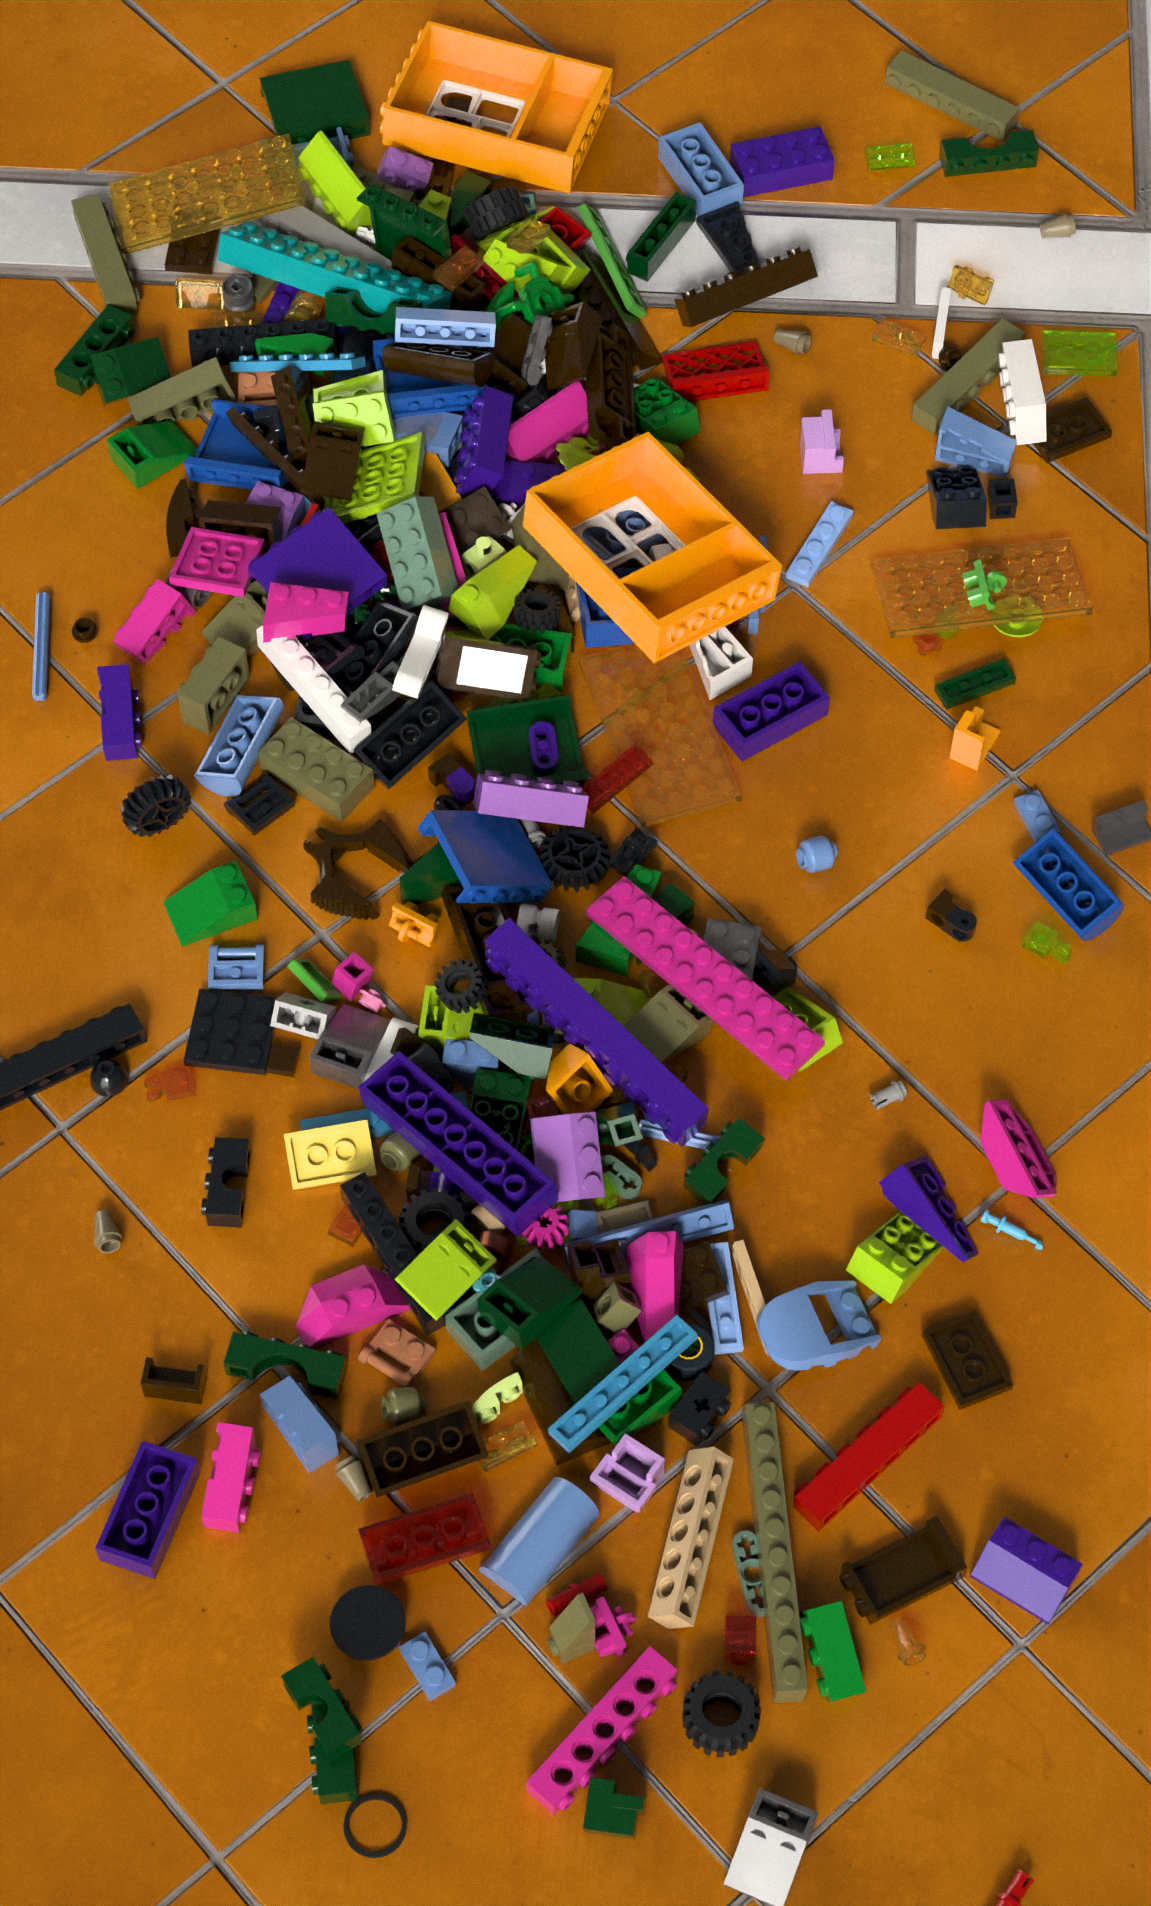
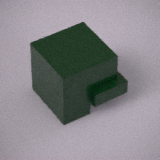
M590 1777L583 1830L587 1833L635 1840L638 1814L645 1815V1798L616 1794L617 1784H615V1781Z

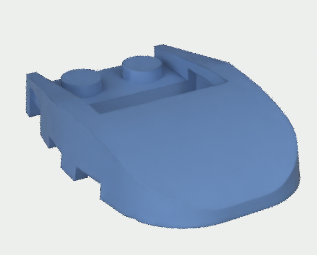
M817 1281L802 1286L771 1300L762 1308L757 1317V1329L769 1356L778 1365L795 1371L810 1370L812 1366L824 1365L825 1368L835 1366L841 1360L846 1358L849 1360L858 1356L865 1347L871 1346V1349L876 1348L882 1337L876 1334L855 1289L857 1285L855 1281ZM815 1294L825 1295L846 1341L830 1345L808 1296Z

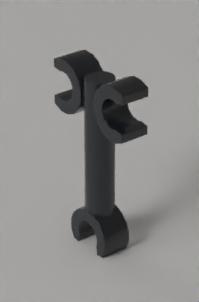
M640 1140L623 1144L624 1147L636 1156L635 1160L637 1163H642L649 1173L657 1166L656 1161L650 1154L651 1150L648 1146L644 1147Z

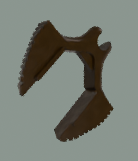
M381 819L365 832L351 835L336 834L324 827H318L315 829V832L324 842L314 844L309 840H305L303 844L304 850L316 860L319 867L320 880L311 892V903H315V906H319L320 909L335 915L340 914V916L345 915V917L350 916L351 918L357 917L360 920L362 918L364 920H368V918H371V920L377 919L380 914L374 905L335 879L332 867L346 852L367 848L368 852L392 868L405 873L413 866V862L404 850V847L388 826L382 823Z

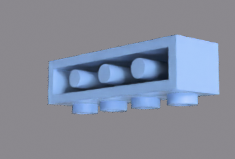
M396 307L395 342L494 347L495 312Z

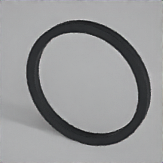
M381 1794L367 1795L355 1801L348 1809L344 1819V1834L349 1846L358 1854L368 1858H380L391 1854L401 1845L406 1834V1817L401 1806L392 1798ZM370 1800L388 1802L396 1808L402 1820V1829L398 1840L390 1848L381 1852H367L360 1849L354 1844L348 1831L349 1820L354 1810L362 1803Z

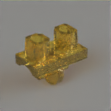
M955 265L947 288L957 292L958 297L963 300L967 297L985 306L988 303L994 280L987 276L981 277L975 274L973 269L967 266L963 268Z

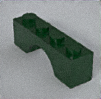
M1033 130L1010 132L1008 140L1003 145L991 149L976 147L969 143L965 137L941 140L939 158L944 176L949 177L1036 167L1039 149Z
M337 286L325 292L326 321L333 322L339 327L356 326L357 330L362 331L373 329L377 330L379 334L395 333L396 307L423 308V301L401 297L390 303L385 313H379L365 304L359 290Z
M634 1101L596 1112L599 1143H608L616 1147L643 1139L642 1124ZM528 1131L526 1132V1147L531 1162L535 1165L532 1132Z
M247 1331L242 1332V1334L233 1332L223 1362L226 1375L252 1381L270 1367L282 1365L295 1368L306 1378L310 1394L336 1400L339 1398L347 1371L346 1357L342 1356L339 1352L327 1350L326 1352L317 1351L306 1344H298V1346L286 1344L285 1341L279 1338H270V1340L259 1338L256 1334Z

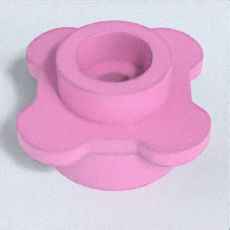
M360 989L359 992L362 994L358 1001L360 1004L374 1012H378L380 1007H386L382 1001L383 996L372 989H368L367 992Z

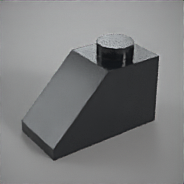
M545 374L541 375L537 385H528L527 389L513 397L512 413L517 420L557 394L555 389L549 390L547 388Z
M760 950L756 953L753 980L770 996H773L785 987L796 983L798 968L795 961L790 956L787 957L781 950Z

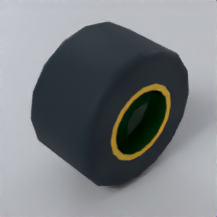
M694 1323L687 1324L697 1333L698 1339L665 1367L672 1376L684 1381L696 1380L701 1372L707 1373L714 1360V1341L710 1333L702 1326Z

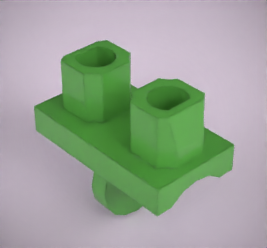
M981 559L974 561L975 569L962 573L967 590L979 586V588L967 591L971 607L985 604L988 611L995 609L991 591L995 593L1001 592V589L1007 583L1004 573L997 572L996 570H991L987 575L984 572Z

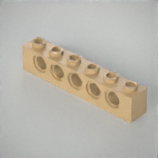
M716 1447L688 1451L648 1614L649 1618L668 1629L694 1627L734 1461L733 1458Z

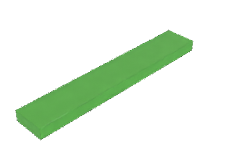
M583 203L578 207V210L587 229L592 233L591 237L627 311L642 319L647 314V311L599 213L586 203Z

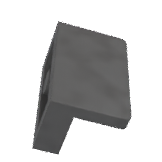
M1144 800L1095 817L1092 832L1105 855H1111L1151 841V830L1145 821L1148 807Z

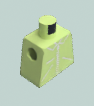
M491 536L478 538L476 544L462 555L461 564L464 573L469 578H472L507 553L506 550Z

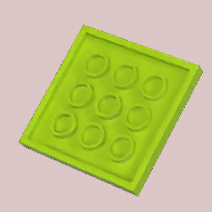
M423 432L362 450L351 501L326 497L323 511L330 508L341 522L345 524L357 519H365L414 496H419L426 438Z

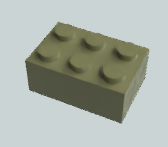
M218 637L213 645L207 648L202 661L193 667L191 676L186 683L183 682L177 691L184 724L208 735L212 733L237 695L240 694L250 680L246 649Z

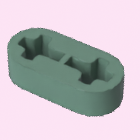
M612 1155L601 1156L604 1185L625 1200H633L639 1197L642 1191L641 1177ZM603 1166L606 1168L613 1166V1173L610 1171L603 1173ZM624 1182L627 1184L633 1182L634 1189L631 1187L627 1190L624 1189Z

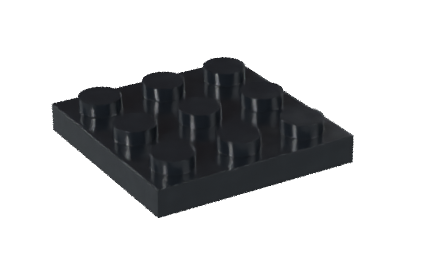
M199 989L183 1060L184 1065L266 1075V1066L276 1027H272L270 1024L277 998Z

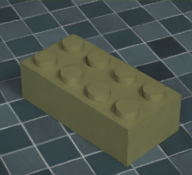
M292 717L258 751L259 764L262 771L341 822L375 787L372 768Z

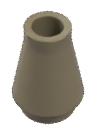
M1067 214L1040 224L1042 238L1071 237L1072 234H1076L1073 215L1067 216Z
M777 329L774 334V343L785 347L797 355L806 354L811 346V336L807 335L805 331Z
M100 1210L94 1214V1245L101 1253H113L121 1247L122 1236L111 1216V1212L109 1210Z
M352 1455L335 1465L337 1470L336 1476L352 1493L357 1502L373 1494L362 1460H358L356 1455Z

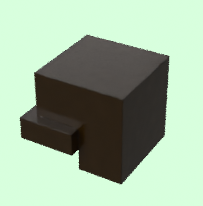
M586 1240L567 1245L572 1281L583 1289L578 1299H582L586 1307L593 1306L613 1282L625 1287V1283L631 1282L630 1272L618 1240L591 1245L590 1241Z

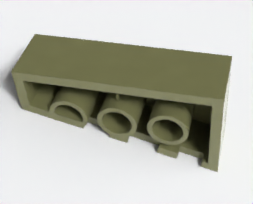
M216 357L127 398L138 425L172 421L175 424L176 420L180 419L191 421L197 419V414L208 411L211 414L214 413L211 403L212 399L230 402L238 400L232 384Z

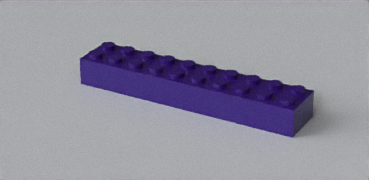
M510 918L485 939V962L487 966L495 973L499 971L506 978V984L513 991L519 990L525 996L524 1000L533 1010L538 1009L545 1015L544 1020L553 1029L558 1028L564 1034L563 1037L568 1044L570 1043L587 1052L594 1063L604 1072L603 1076L612 1086L617 1084L624 1091L623 1095L628 1102L634 1101L635 1104L642 1108L645 1118L652 1124L657 1123L664 1130V1136L671 1143L675 1144L677 1142L683 1147L706 1125L709 1108Z

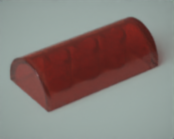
M473 1493L358 1529L375 1586L491 1550V1543Z

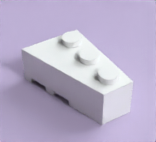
M726 627L689 645L709 700L752 676L753 658Z

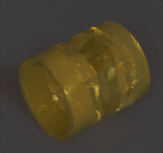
M300 290L296 293L283 321L319 319L325 306L324 301L319 295Z

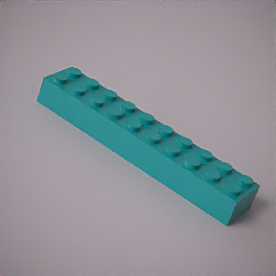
M244 221L242 224L220 233L218 261L325 297V292L337 286L359 290L365 304L379 313H385L389 304L401 297L423 301V308L450 310L452 292L445 290L441 285H430L424 283L420 278L403 276L400 271L386 270L381 268L379 264L362 262L356 256H345L339 254L338 250L324 249L318 247L317 243L300 241L294 235H283L277 233L276 229L262 228L252 221Z

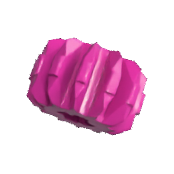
M552 1205L522 1233V1236L527 1238L529 1247L537 1244L539 1251L544 1246H548L552 1251L554 1249L553 1243L562 1246L564 1242L563 1237L569 1234V1228L567 1227L569 1224L568 1217L563 1215L561 1206L553 1209Z

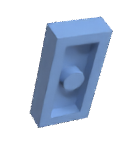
M1039 790L1014 798L1013 804L1034 843L1053 828L1061 835V830Z
M426 1632L399 1646L401 1655L429 1701L456 1686L455 1680Z

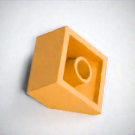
M570 1043L550 1062L546 1091L563 1115L593 1112L614 1091L590 1055Z

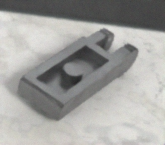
M542 315L534 316L520 378L531 386L537 385L541 378L542 372L539 367L540 363L545 359L546 348L544 347L547 338L550 337L552 332V318Z

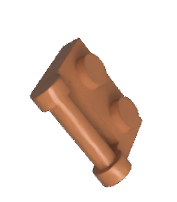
M279 371L239 373L238 400L236 402L264 407H278L276 399L248 401V399L276 397L271 376Z
M388 1319L369 1345L363 1348L358 1360L365 1365L369 1363L398 1382L399 1387H411L436 1354V1349ZM379 1350L409 1370L405 1373L376 1355Z

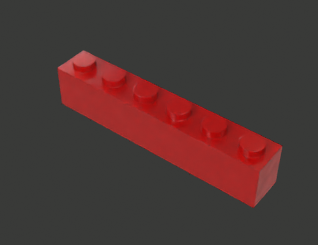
M920 1382L912 1389L907 1387L897 1398L898 1402L892 1408L889 1405L886 1406L877 1416L878 1420L872 1426L867 1424L859 1431L856 1436L858 1439L853 1444H845L837 1452V1458L830 1465L827 1462L824 1463L815 1473L816 1478L809 1484L807 1482L802 1483L794 1492L793 1508L818 1532L942 1418L945 1406Z

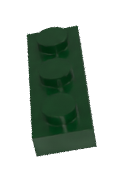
M1001 659L935 684L934 691L947 710L1015 684L1016 677L1005 659Z

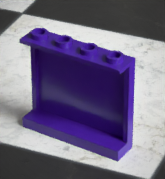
M330 508L315 513L311 517L310 522L303 527L300 525L293 529L288 538L284 541L279 540L270 547V551L263 556H256L248 566L249 578H255L267 594L269 593L270 582L349 592L347 614L387 586V574ZM312 633L300 635L304 643L314 637Z

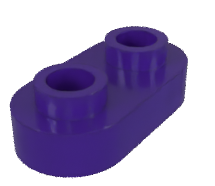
M536 722L529 730L532 765L538 772L549 773L558 765L555 730L548 722ZM543 735L546 739L539 740L537 737ZM548 759L549 763L543 764L541 760Z

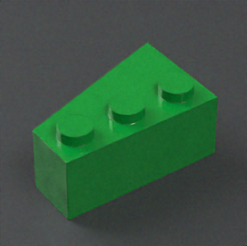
M842 1601L830 1602L800 1610V1625L809 1646L808 1655L813 1667L815 1666L819 1677L816 1679V1684L820 1696H825L826 1702H833L865 1693L866 1688Z

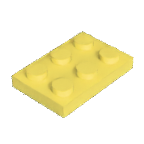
M367 1120L284 1134L293 1190L349 1181L363 1172L368 1177L377 1176Z

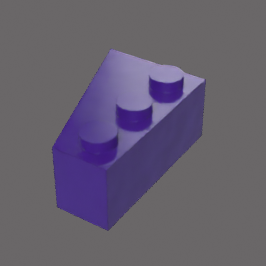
M505 460L503 476L490 492V495L497 506L501 503L510 505L512 502L515 503L517 508L514 512H517V509L521 508L526 502L527 490L551 479L555 475L566 472L565 466Z
M129 664L97 667L101 685L99 699L101 700L102 708L101 728L106 761L137 758V748L142 747L141 734L136 732V726H141L139 710L135 711V705H140L139 690L133 688Z

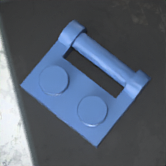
M256 944V947L219 948L218 945H210L209 990L263 989L265 945ZM219 958H255V960L219 961Z

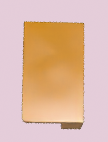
M977 706L974 707L972 712L966 710L955 727L949 757L978 771L1000 735L999 729L982 722L985 710Z

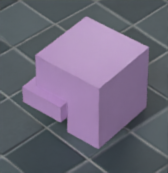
M832 409L822 410L821 417L802 418L800 452L803 474L842 473L844 458L841 456L840 450L841 432L840 429H834Z
M625 1433L612 1451V1456L607 1453L591 1474L590 1481L598 1485L599 1489L638 1513L664 1477L665 1459Z

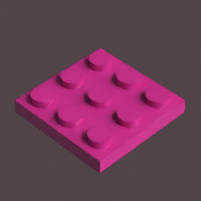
M191 527L169 576L170 585L244 597L252 580L248 575L249 563L256 556L262 555L265 548V539Z

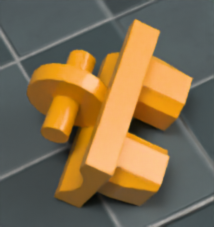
M410 901L404 905L396 902L392 906V917L389 926L399 931L398 940L405 943L409 938H412L430 948L434 943L435 934L439 928L440 917L432 913L427 914L426 917L418 914L419 909L417 905Z

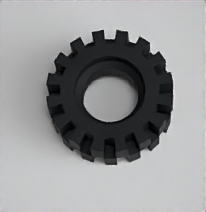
M534 588V591L526 589V593L521 591L514 601V622H517L519 628L523 626L525 631L531 629V633H536V630H540V633H545V629L551 631L560 622V598L555 596V593L552 591L548 594L547 589L539 591V588Z
M458 959V964L453 960L449 962L450 968L443 966L442 970L444 973L438 972L436 976L440 981H435V987L437 988L435 992L439 996L438 998L449 1010H454L456 1013H461L462 1010L468 1013L470 1012L469 1007H472L474 1010L477 1009L476 1003L479 1001L482 1004L485 1001L482 995L487 996L489 992L486 987H489V983L486 980L485 974L470 960L465 962L463 959ZM469 978L471 981L469 987L460 994H454V986L460 980Z

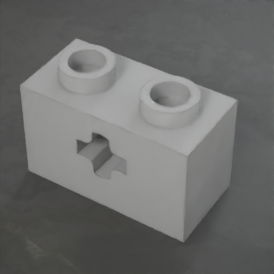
M285 992L275 1000L270 1026L319 1039L321 1033L335 1016L337 1007Z

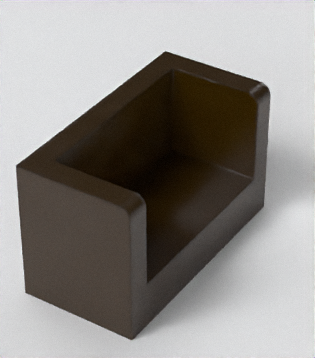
M146 1357L141 1378L144 1397L202 1404L207 1382L205 1366L198 1364L197 1371L158 1367L154 1365L153 1358Z

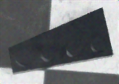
M738 201L696 218L697 226L730 272L745 271L744 267L752 263L758 262L760 265L756 251L753 250L752 240L747 232L746 223L741 215Z

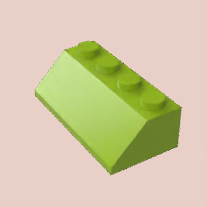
M322 130L317 132L298 157V175L302 181H306L309 184L315 198L318 197L322 201L324 210L327 214H331L334 217L337 227L353 236L356 234L359 226L367 228L372 226L369 206L356 199L366 188Z

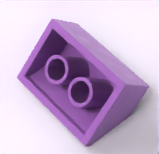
M596 1111L530 1119L535 1166L555 1182L559 1198L557 1202L605 1197Z

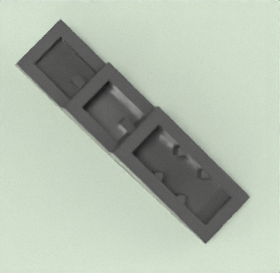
M404 656L396 663L392 661L379 674L374 672L341 704V708L361 723L398 698L401 693L392 691Z

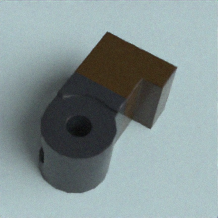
M944 889L928 906L925 918L954 939L961 942L969 941L972 939L976 929V916L969 911L961 910V908L952 902L953 894Z

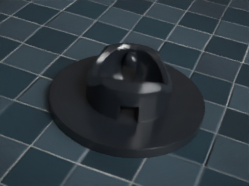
M366 1585L349 1590L338 1599L330 1615V1631L336 1646L344 1654L357 1660H377L390 1654L401 1642L406 1629V1617L402 1604L393 1593L378 1586Z

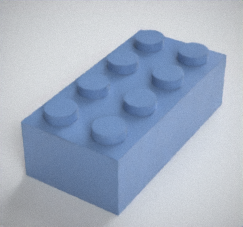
M701 122L659 137L658 158L683 195L697 201L696 214L698 216L737 201L739 205H743L744 184Z

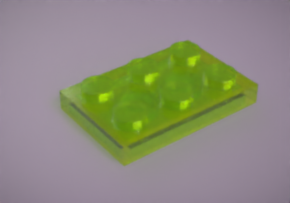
M1043 330V374L1116 377V333Z

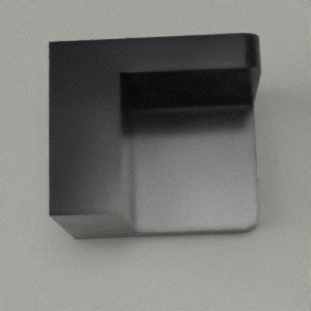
M278 407L253 411L256 425L267 436L265 439L268 442L273 440L278 446L286 445Z

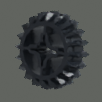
M160 775L158 778L152 777L150 781H143V784L139 787L135 786V790L128 793V798L122 801L123 806L120 810L124 824L134 835L138 834L140 837L147 835L150 837L154 833L160 834L161 831L168 830L170 826L177 825L176 822L179 819H183V814L189 811L188 807L191 804V796L186 785L178 777Z
M561 825L559 833L552 830L550 837H545L543 845L539 849L540 856L538 858L551 882L554 881L556 888L563 885L566 892L570 887L574 888L576 893L579 891V887H584L588 891L590 883L597 886L599 879H604L606 871L610 868L609 860L611 859V853L608 850L607 841H603L601 834L595 835L593 828L586 831L585 827L577 829L575 826H570V829H565ZM591 860H594L590 866L584 868L585 865L590 864Z

